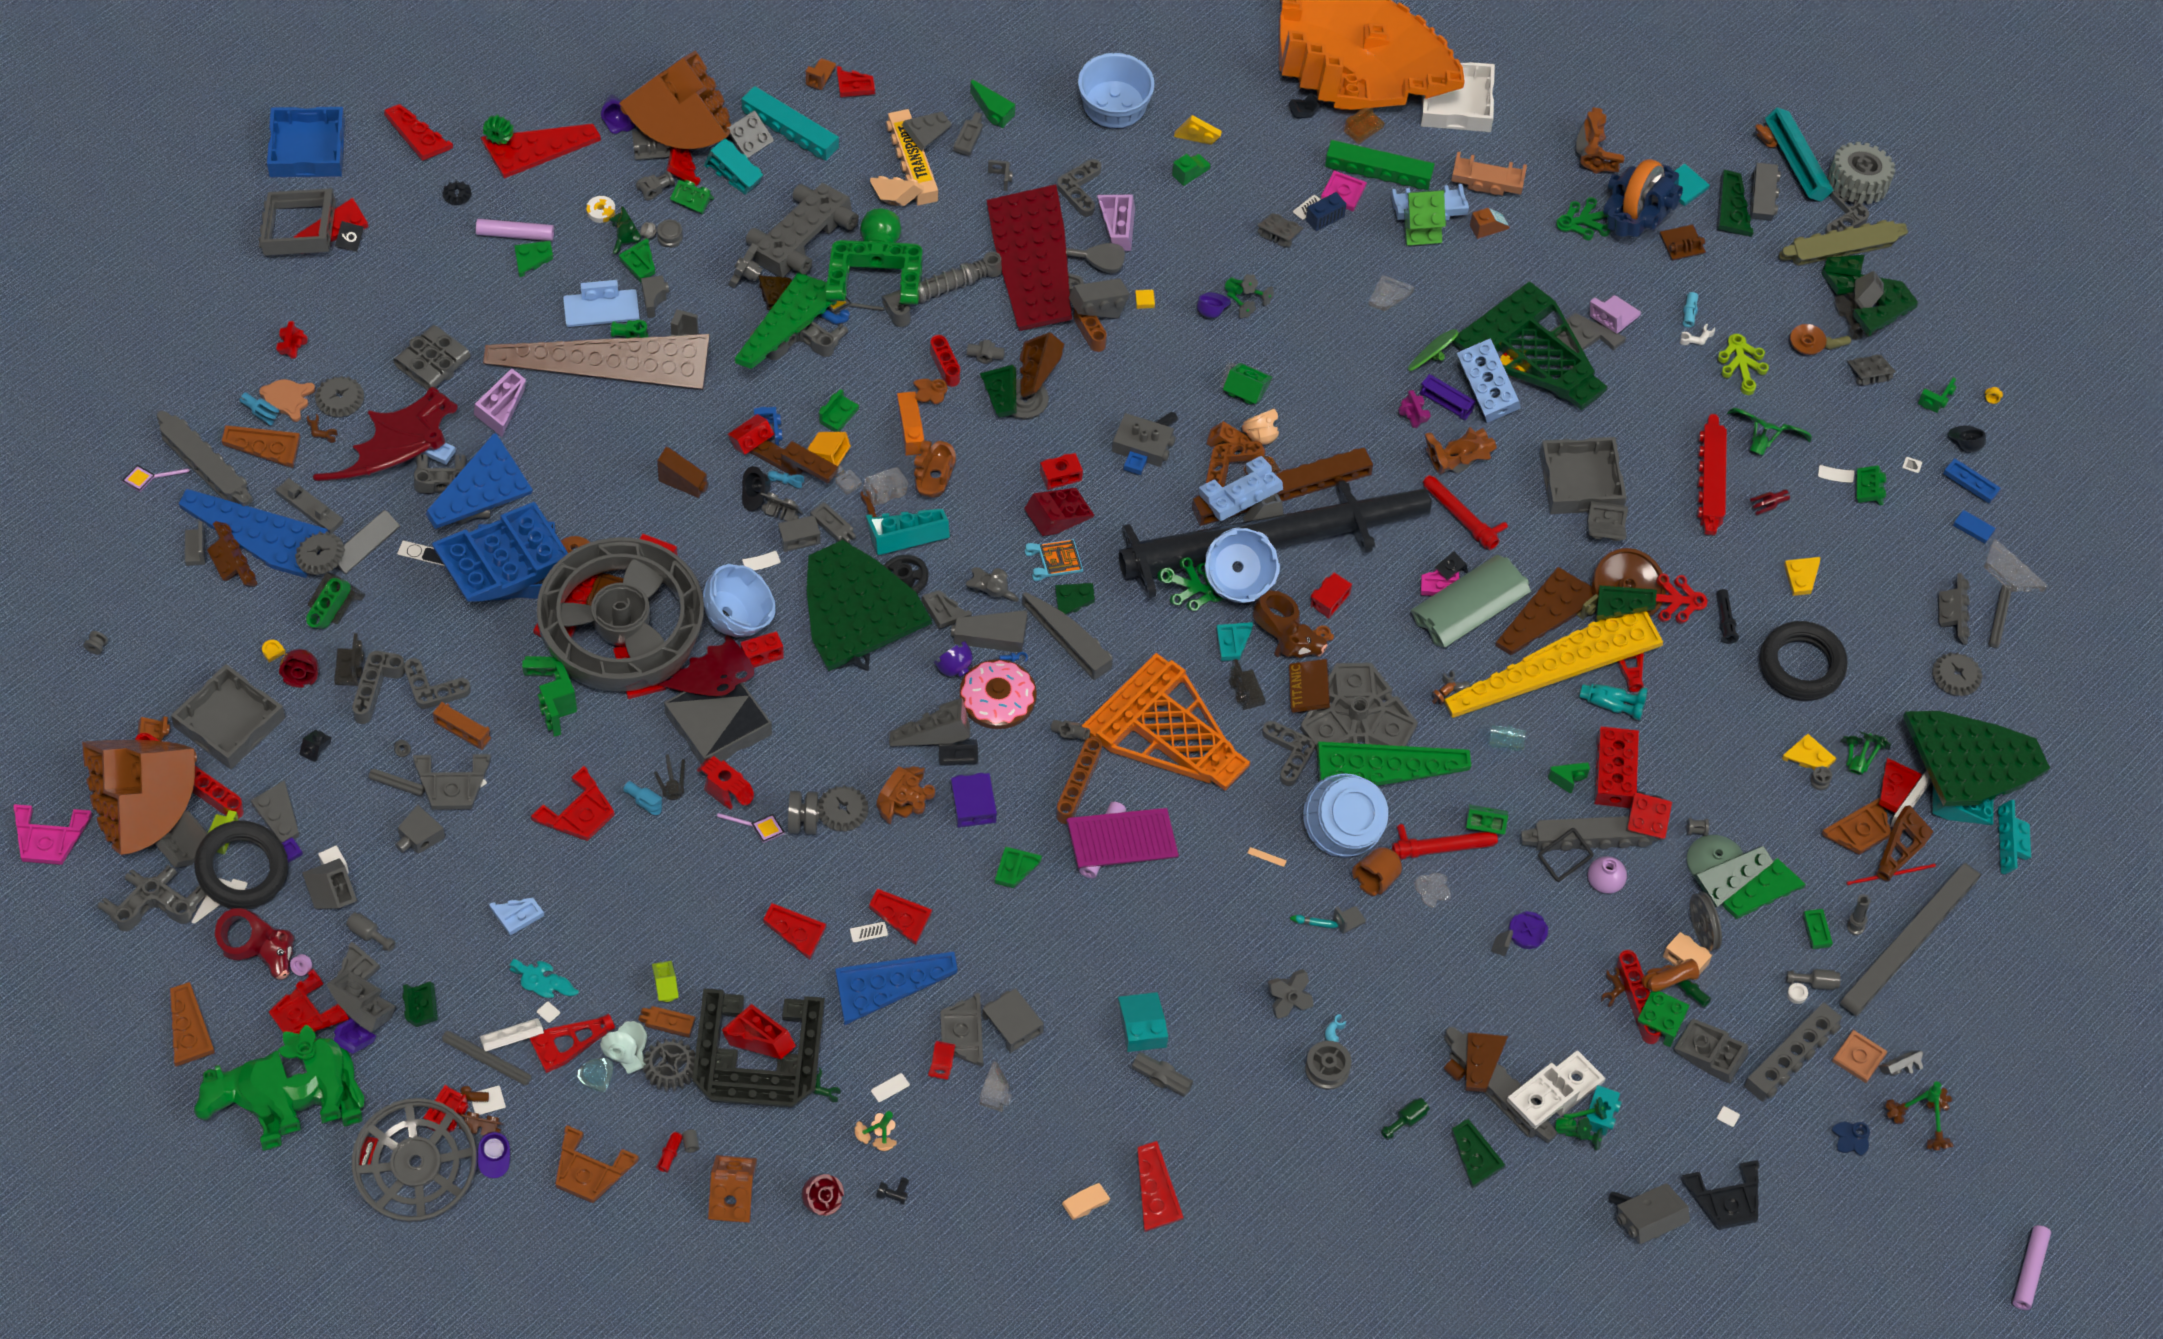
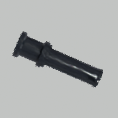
M1721 589L1716 594L1721 615L1719 625L1723 631L1722 641L1726 644H1732L1739 640V635L1736 633L1735 628L1737 623L1732 617L1729 592L1726 589Z

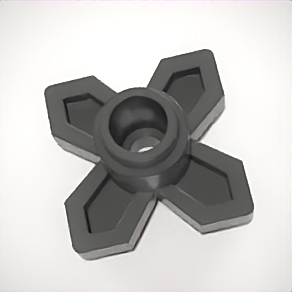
M752 243L744 258L738 259L734 266L736 270L728 284L735 289L742 276L750 281L758 279L763 269L752 260L759 246Z
M1304 969L1293 972L1290 979L1276 978L1268 981L1269 992L1279 997L1272 1005L1274 1015L1278 1019L1288 1016L1293 1005L1302 1010L1314 1006L1312 995L1303 991L1309 983L1308 974Z

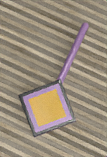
M136 465L122 482L141 492L153 478L187 473L190 470L183 469L153 474L143 467Z
M720 813L717 814L719 818L752 826L762 843L785 834L774 814L755 822L741 820Z

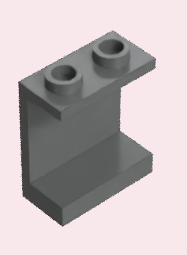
M1016 988L1012 991L1004 992L999 999L994 1002H988L983 1008L982 1018L984 1021L989 1018L1006 1040V1049L1010 1054L1043 1033L1044 1023Z

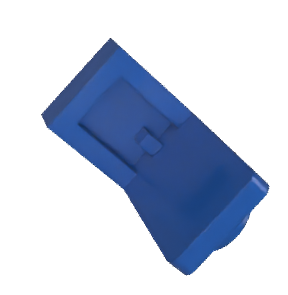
M776 407L754 408V416L758 414L767 419L769 424H773L775 444L779 446V440H782V429H778V425H781V416L777 414Z

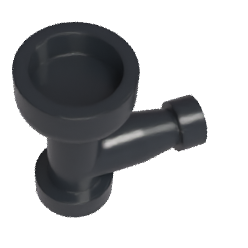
M904 1177L901 1178L896 1191L888 1189V1185L881 1182L876 1198L883 1199L886 1196L898 1200L900 1204L904 1205L908 1197V1193L905 1190L909 1180Z

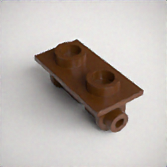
M467 1111V1115H460L465 1117V1123L470 1128L471 1133L475 1134L478 1133L479 1127H482L481 1135L493 1131L501 1133V1129L498 1128L499 1124L504 1125V1123L499 1122V1118L487 1115V1119L479 1118L478 1113Z

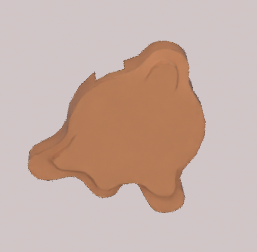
M283 379L261 387L259 392L265 401L280 409L278 413L286 414L293 422H298L301 419L300 411L308 406V400L304 397L315 392V385L313 383L298 384L294 381Z

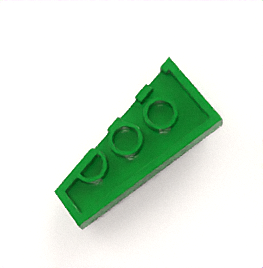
M1777 858L1771 865L1723 903V907L1735 919H1738L1758 910L1759 907L1765 904L1773 903L1774 900L1782 896L1784 898L1790 895L1791 892L1797 889H1803L1806 884Z

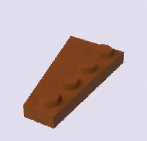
M225 425L222 444L293 468L301 437L300 433Z
M190 982L170 988L175 1067L214 1054L215 1051Z

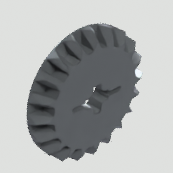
M342 375L337 378L335 376L332 379L327 378L326 382H321L320 387L317 388L315 393L317 407L323 413L333 417H344L354 413L361 407L364 400V391L361 384H358L356 379L352 380L349 376L347 378ZM336 394H342L343 397L340 398L339 396H336Z
M1016 379L1017 413L1012 415L1016 419L1020 417L1024 420L1025 418L1032 419L1034 416L1038 417L1040 413H1044L1049 401L1045 387L1041 385L1036 393L1025 396V399L1028 400L1024 402L1021 396V379Z
M328 531L325 533L319 532L317 535L312 533L310 538L305 537V541L300 542V547L296 548L297 554H295L297 565L302 571L314 575L324 574L339 565L343 559L345 548L341 539L334 533L330 534ZM320 549H322V552H320V555H317L318 551H319Z
M1959 652L1943 654L1942 657L1937 659L1933 667V677L1936 684L1945 692L1956 696H1965L1975 692L1982 682L1983 675L1981 673L1982 668H1979L1978 662L1973 661V657L1969 658L1966 654L1962 655ZM1955 670H1956L1957 672H1960V671H1961V672H1962V673H1961V676H1960L1959 674H1956V675H1955V674H1954V673H1955Z
M836 785L833 789L829 788L826 793H823L818 802L820 820L827 827L836 831L853 830L859 827L868 815V801L865 795L861 794L860 790L854 789L853 786L846 787L843 785V787H838ZM839 803L846 806L847 812L843 809L839 810Z

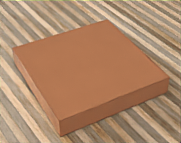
M1853 1030L1834 1056L1832 1062L1867 1083L1888 1051Z

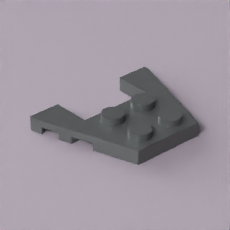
M1577 313L1566 320L1583 351L1599 339L1613 351L1625 343L1626 338L1624 336L1616 334L1612 330ZM1565 331L1557 336L1558 339L1576 352Z
M473 754V772L431 773V755H413V762L432 810L473 808L491 761L490 754Z

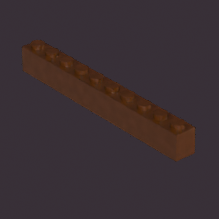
M1365 447L1353 449L1347 453L1336 454L1327 459H1319L1310 464H1302L1293 469H1285L1275 474L1283 483V490L1277 492L1283 502L1333 487L1336 481L1345 480V482H1350L1372 475L1373 463ZM1200 495L1193 498L1192 511L1200 526L1220 521ZM1250 506V507H1248V508H1246V509H1244V510H1242V511H1240V512H1238V513H1236V514H1234V515H1232V516H1230V517L1237 516V515H1240V514H1243V513H1247L1252 506Z

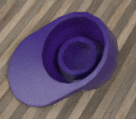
M1207 292L1199 296L1197 310L1205 317L1216 318L1220 316L1224 308L1231 304V301L1224 295Z
M493 1131L485 1134L479 1141L478 1167L484 1176L499 1178L509 1168L510 1145L505 1135Z

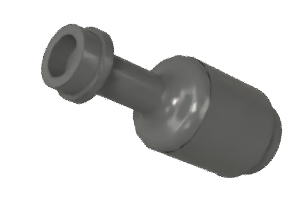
M354 912L346 922L350 931L365 941L373 938L383 945V950L390 952L396 944L392 938L387 939L378 933V925L361 913Z
M1814 969L1811 974L1794 973V970L1787 971V983L1793 984L1794 981L1809 982L1813 989L1834 990L1840 987V973L1835 972V970Z

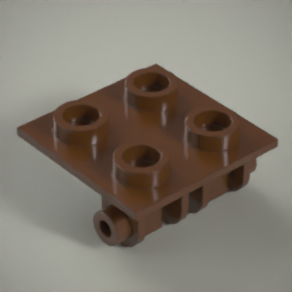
M1693 224L1660 231V235L1672 260L1706 253L1703 247L1705 239L1698 236Z

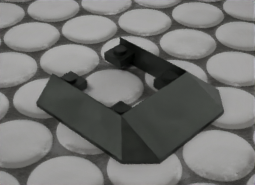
M704 988L692 1082L712 1102L793 1108L815 1091L825 998L804 996V1000L784 998L783 1020L802 1021L798 1054L788 1053L782 1059H778L776 1071L736 1068L737 1049L719 1048L723 1015L738 1016L743 1012L744 995L724 994V990Z

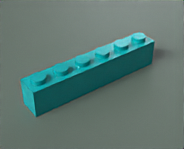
M756 86L741 99L742 110L745 114L748 115L755 110L763 124L771 127L773 131L784 135L788 140L799 144L801 148L812 152L816 157L827 161L839 148V136Z
M1776 107L1765 120L1808 197L1822 202L1834 190L1791 113Z

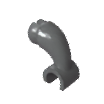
M1450 671V678L1445 673L1443 674L1442 681L1445 684L1454 682L1456 686L1453 690L1456 692L1471 687L1467 681L1463 683L1455 682L1454 671Z

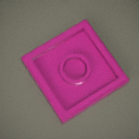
M1333 171L1321 195V199L1337 192L1347 203L1346 209L1354 212L1367 182Z

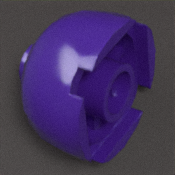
M966 641L962 642V647L956 645L939 657L940 662L934 661L937 669L945 676L953 677L958 675L962 677L969 672L967 668L972 664L973 656Z

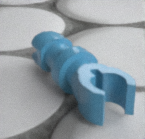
M768 472V477L771 481H782L783 484L790 483L796 488H802V483H804V476L802 475L789 476V473Z

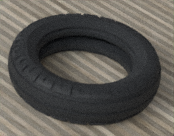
M1792 621L1780 625L1766 637L1760 651V665L1764 677L1775 690L1792 699L1812 701L1824 698L1833 693L1846 676L1848 660L1842 642L1833 632L1817 623ZM1793 641L1809 642L1819 647L1826 654L1830 665L1829 671L1823 677L1816 680L1797 679L1789 675L1781 667L1778 660V651L1785 644Z
M231 821L214 828L203 838L196 851L194 868L200 887L213 901L231 909H252L267 903L280 891L286 880L288 859L283 844L268 828L250 821ZM244 840L259 846L269 860L270 871L266 879L258 886L246 890L234 889L222 883L214 872L213 857L223 845L232 841Z

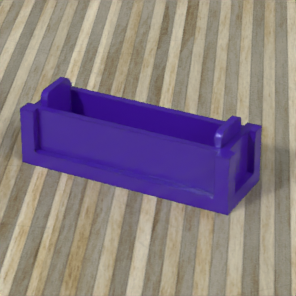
M1429 374L1421 383L1422 389L1419 394L1460 416L1459 418L1466 421L1473 412L1475 400L1433 375Z

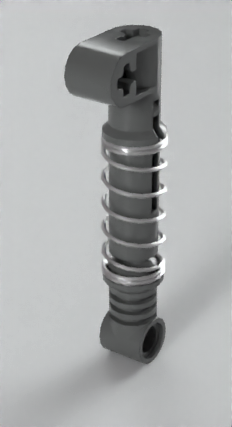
M988 252L983 259L975 261L973 264L967 262L960 264V270L951 268V271L946 273L942 271V274L938 276L934 274L930 279L924 278V281L920 283L918 303L921 304L929 301L933 296L938 298L941 293L948 294L949 290L956 291L957 287L960 286L965 288L966 284L970 286L982 277L999 276L1002 273L1001 255L997 252ZM900 290L882 296L884 308L892 322L898 327L907 326L911 321L910 305L899 304Z

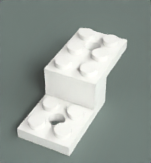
M1577 1050L1557 1067L1550 1063L1507 1098V1102L1536 1129L1556 1112L1560 1116L1565 1114L1595 1090L1597 1085L1600 1086L1604 1083L1605 1077ZM1578 1074L1582 1080L1575 1081L1571 1078V1075ZM1538 1098L1541 1104L1534 1105L1531 1103V1099Z

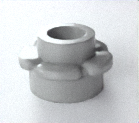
M645 222L641 227L640 234L645 239L654 237L656 234L655 224Z

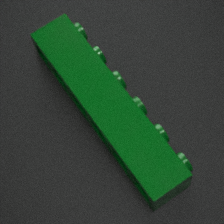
M1335 140L1330 142L1325 167L1424 190H1429L1435 163Z

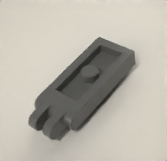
M825 502L810 512V516H815L817 523L838 542L844 540L849 543L850 539L856 538V535L853 533V527Z

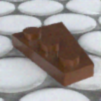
M1468 1032L1466 1091L1486 1092L1508 1036Z

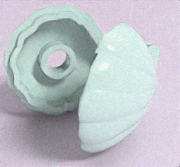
M627 1021L619 1027L618 1031L609 1032L602 1037L600 1046L604 1055L620 1062L628 1074L638 1071L646 1065L642 1062L644 1058L642 1052L645 1048L647 1034L640 1023Z

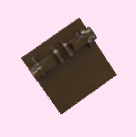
M758 276L760 281L759 288L762 290V297L766 302L767 310L770 311L792 282L791 278Z

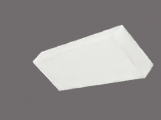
M533 1019L482 1035L480 1040L484 1050L489 1051L543 1034L544 1031L539 1019Z

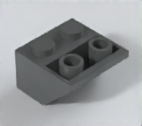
M340 858L302 872L315 909L341 908L357 901L346 867Z

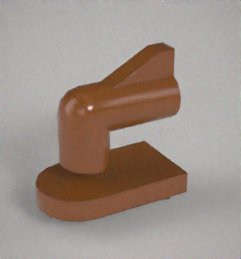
M1761 124L1755 126V130L1758 132L1757 136L1769 148H1775L1779 144L1767 126L1763 127Z
M1454 682L1447 683L1439 691L1435 689L1432 692L1434 697L1432 702L1434 704L1439 702L1442 705L1445 702L1443 696L1452 693L1456 684Z

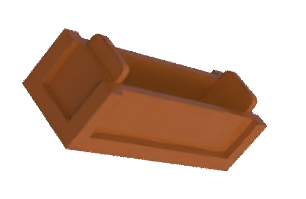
M441 702L433 712L435 724L481 750L491 740L488 726L485 728L450 708L448 703L445 705V703Z

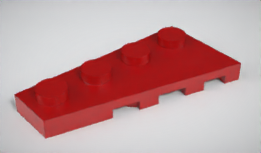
M401 104L384 110L385 117L422 161L453 149L452 142L449 140L445 141L440 133L437 131L433 132L429 129V125L417 120L416 116Z

